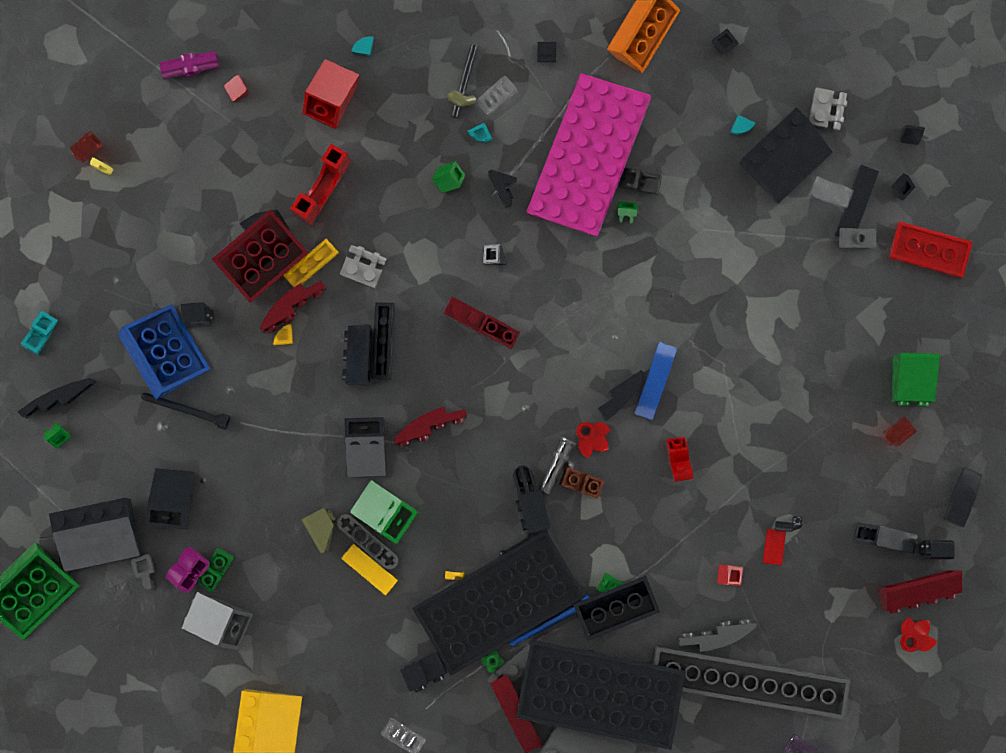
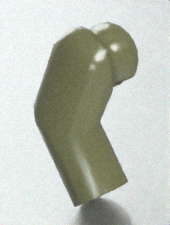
M456 90L449 92L447 95L448 100L458 107L474 105L476 103L474 95L465 96Z

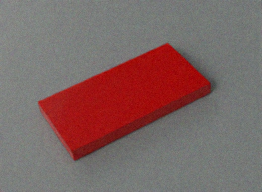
M899 221L889 259L962 279L973 241Z

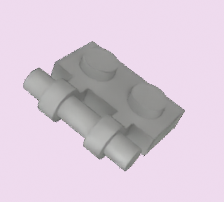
M815 88L809 120L813 126L827 129L828 122L834 123L833 130L840 131L841 124L844 123V108L847 107V93L840 92L839 98L833 99L834 91ZM831 106L837 107L834 116L830 115Z
M351 245L349 252L355 254L354 259L346 257L340 276L376 289L382 274V270L376 268L377 263L385 265L387 258L380 256L381 254L377 252L371 253L366 251L364 247ZM361 258L371 260L370 266L361 263Z

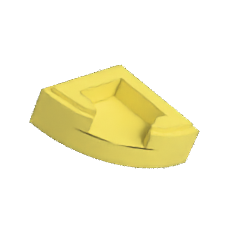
M93 157L90 161V165L93 168L107 175H111L114 170Z

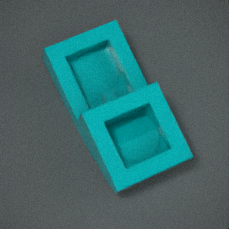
M41 310L31 324L30 331L20 343L21 346L38 356L52 334L58 320Z

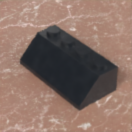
M646 575L573 604L587 641L660 613Z

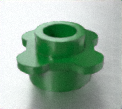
M497 650L481 659L482 664L488 667V672L494 673L496 668L504 665V659L499 657Z

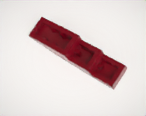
M508 674L491 682L490 685L524 753L542 746L532 722L516 718L520 698Z

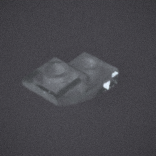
M817 176L809 195L833 205L847 208L854 190L838 183H831Z

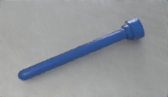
M588 594L585 595V597H584L583 599H581L580 601L589 598ZM574 606L540 623L511 640L508 644L513 647L576 614Z

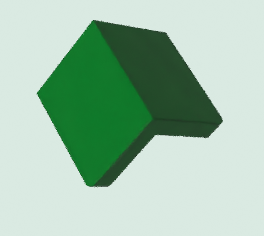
M454 161L438 167L432 181L444 193L459 188L465 173Z

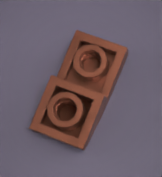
M565 467L559 485L598 499L604 480Z

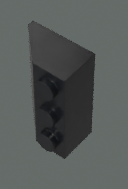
M370 324L348 326V331L345 330L344 342H347V350L344 349L343 361H346V369L342 371V380H345L347 385L370 386L373 331Z

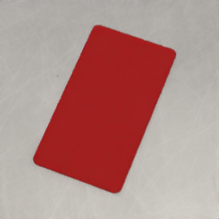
M767 529L763 563L782 565L786 532Z

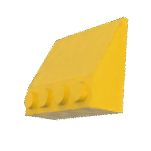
M249 689L242 690L233 753H295L302 696Z

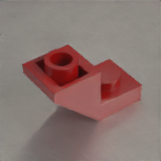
M685 436L666 439L674 482L693 479V471L689 461V449Z

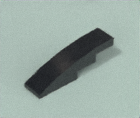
M624 168L617 187L658 195L662 176L642 172L637 169Z
M87 378L66 384L36 398L17 412L22 418L27 419L39 409L47 413L58 403L68 406L97 382L92 378Z

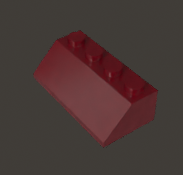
M948 570L877 588L883 611H889L890 614L901 612L903 607L908 606V609L920 607L919 603L927 602L928 605L939 602L938 599L943 597L946 600L957 598V594L962 593V571Z

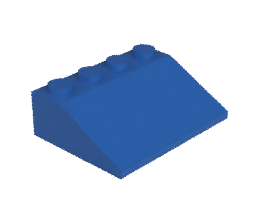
M172 304L123 326L118 333L120 340L156 400L210 370Z

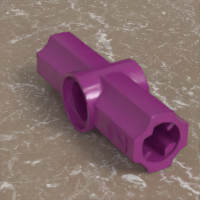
M215 51L201 54L187 53L179 56L178 59L159 62L163 79L182 75L184 77L198 75L201 71L219 68Z

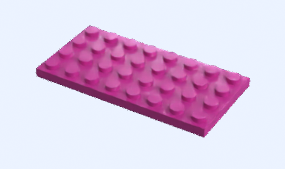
M581 73L526 211L527 214L598 237L651 101V95Z

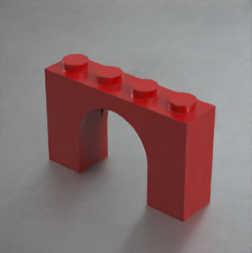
M333 144L329 145L321 158L323 166L312 188L306 195L300 192L290 208L296 218L309 226H312L351 164L348 153Z

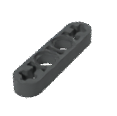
M344 514L338 518V528L386 569H394L398 565V556L354 517ZM343 518H350L349 523L353 527L355 526V524L358 525V527L353 530L351 535L348 533L349 531H351L349 527H342L343 522L341 520ZM358 530H363L366 533V538L363 541H358L355 537V533ZM374 542L379 543L381 547L380 552L377 554H373L370 551V545ZM384 549L388 551L385 553L386 556L394 557V565L389 564L387 566L385 558L382 557L381 560L377 558L383 553Z

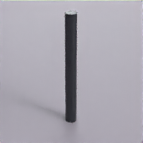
M474 44L470 45L458 91L465 95L478 48ZM454 104L451 117L458 118L461 107Z

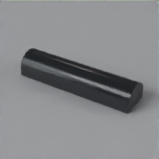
M375 302L371 379L391 380L395 303Z

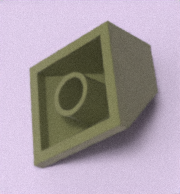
M326 508L302 519L321 554L328 552L335 527L333 521L336 520L331 510L327 511Z

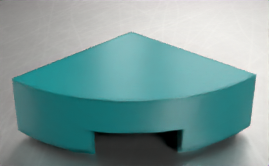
M374 37L361 38L354 44L351 52L353 54L371 56Z
M738 115L730 133L734 135L746 133L753 128L755 122Z
M485 123L467 131L478 142L493 141Z

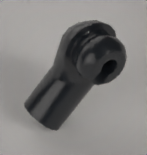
M793 516L792 523L776 521L775 531L792 532L800 529L803 526L802 517Z

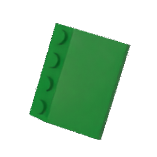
M35 542L0 575V621L19 638L24 640L79 587V584L68 572H64L63 567L43 547Z

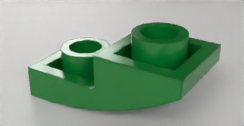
M218 547L209 561L208 568L198 578L197 584L213 592L235 557Z

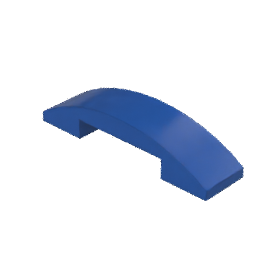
M661 342L658 343L634 414L653 420L677 348Z

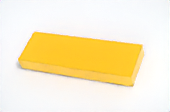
M326 238L283 276L293 288L300 283L303 285L337 256L339 252Z
M354 543L341 558L384 595H387L398 581Z

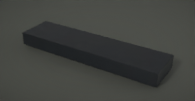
M860 165L834 236L840 237V228L858 229L879 171Z

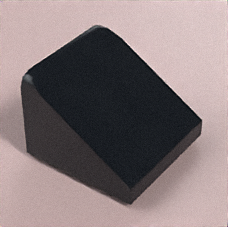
M905 125L902 128L900 141L902 143L918 145L925 128L916 125Z

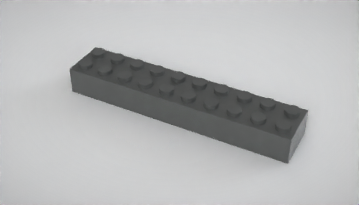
M655 646L652 664L686 671L682 692L845 719L851 681L849 679Z

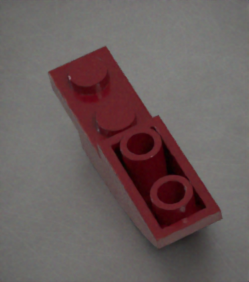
M319 281L307 289H304L300 283L289 290L269 310L260 325V330L263 333L267 332L269 334L277 330L279 324H288L293 321L294 316L297 315L294 310L295 307L301 308L307 304V300L311 298L317 299L324 295L323 291L327 289L323 282Z
M453 296L450 297L442 313L456 320L461 325L510 349L513 348L520 334V331L488 314H484Z
M445 407L432 410L408 424L393 440L394 444H399V447L410 445L411 440L417 439L418 442L428 440L429 436L432 435L430 427H434L436 430L446 427L445 423L453 422V425L462 423L464 418H467L466 411L463 409L446 414Z

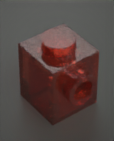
M89 131L72 145L70 149L72 150V155L83 163L98 151L103 144L92 131Z
M905 416L883 431L886 435L884 437L885 440L895 447L900 446L917 432Z

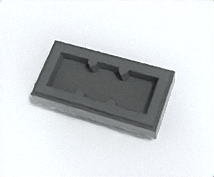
M840 228L839 247L876 248V229Z

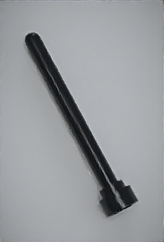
M148 393L141 394L142 400L214 422L218 428L223 430L228 428L230 415L224 413L214 415L164 398L156 400L153 395Z

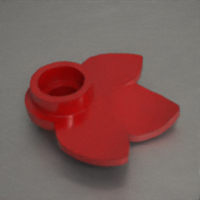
M583 422L578 425L576 429V434L579 438L578 449L586 458L590 457L593 450L599 452L608 451V442L605 435L611 429L605 423L597 422L591 424ZM584 428L589 429L588 435L582 433Z
M908 617L903 621L901 625L902 637L900 639V645L903 650L907 652H914L916 650L925 652L936 645L937 641L928 636L930 631L929 620H920L914 623ZM908 639L912 640L911 646H908L906 643Z

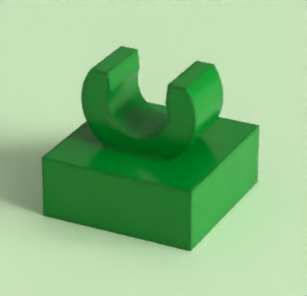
M618 201L617 212L620 222H623L624 216H629L630 223H633L634 217H637V203Z
M54 422L53 425L55 427L50 431L46 429V434L43 437L57 449L70 439L71 436L62 426Z
M605 573L596 589L603 593L622 585L623 582Z

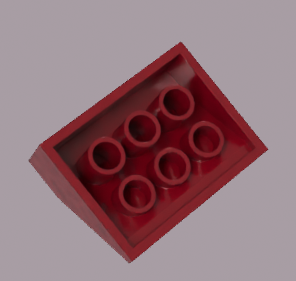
M270 209L212 258V260L251 303L306 256L308 252Z

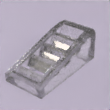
M504 75L477 99L476 103L489 116L517 93V88ZM503 84L509 89L508 92L502 87ZM497 89L504 95L502 98L496 92ZM491 94L498 100L496 103L490 97ZM485 99H487L488 102L492 105L491 108H489L486 105V103L484 102Z
M390 718L381 733L383 737L409 753H418L426 741L425 738L393 718ZM397 726V728L391 736L390 733L392 732L393 728ZM404 730L399 740H397L396 738L400 731ZM410 734L411 736L409 737L406 744H403L407 735ZM415 738H417L418 740L416 741L415 745H414L413 748L411 749V748H410L411 743L413 742V740H414Z

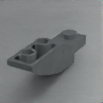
M751 619L739 620L738 624H732L731 621H721L720 625L715 626L716 634H713V630L701 631V635L695 636L693 632L682 633V637H677L678 645L698 644L699 652L711 651L742 639L757 626L755 622H751Z

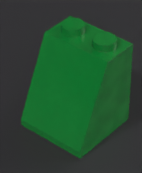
M899 353L893 356L892 402H898V406H910V403H917V406H929V403L935 402L940 354Z

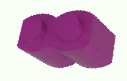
M187 547L179 556L178 562L168 571L166 579L187 594L197 583L198 577L206 571L209 561L198 551Z

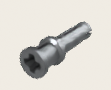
M562 436L557 451L553 453L554 459L539 490L549 495L564 462L569 461L570 458L568 456L573 446H576V443Z

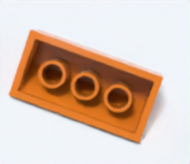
M636 0L607 50L619 61L643 73L679 14L680 9L671 0Z

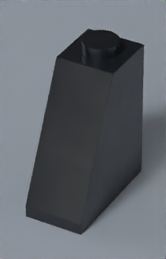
M857 523L854 542L914 554L918 535L878 525Z

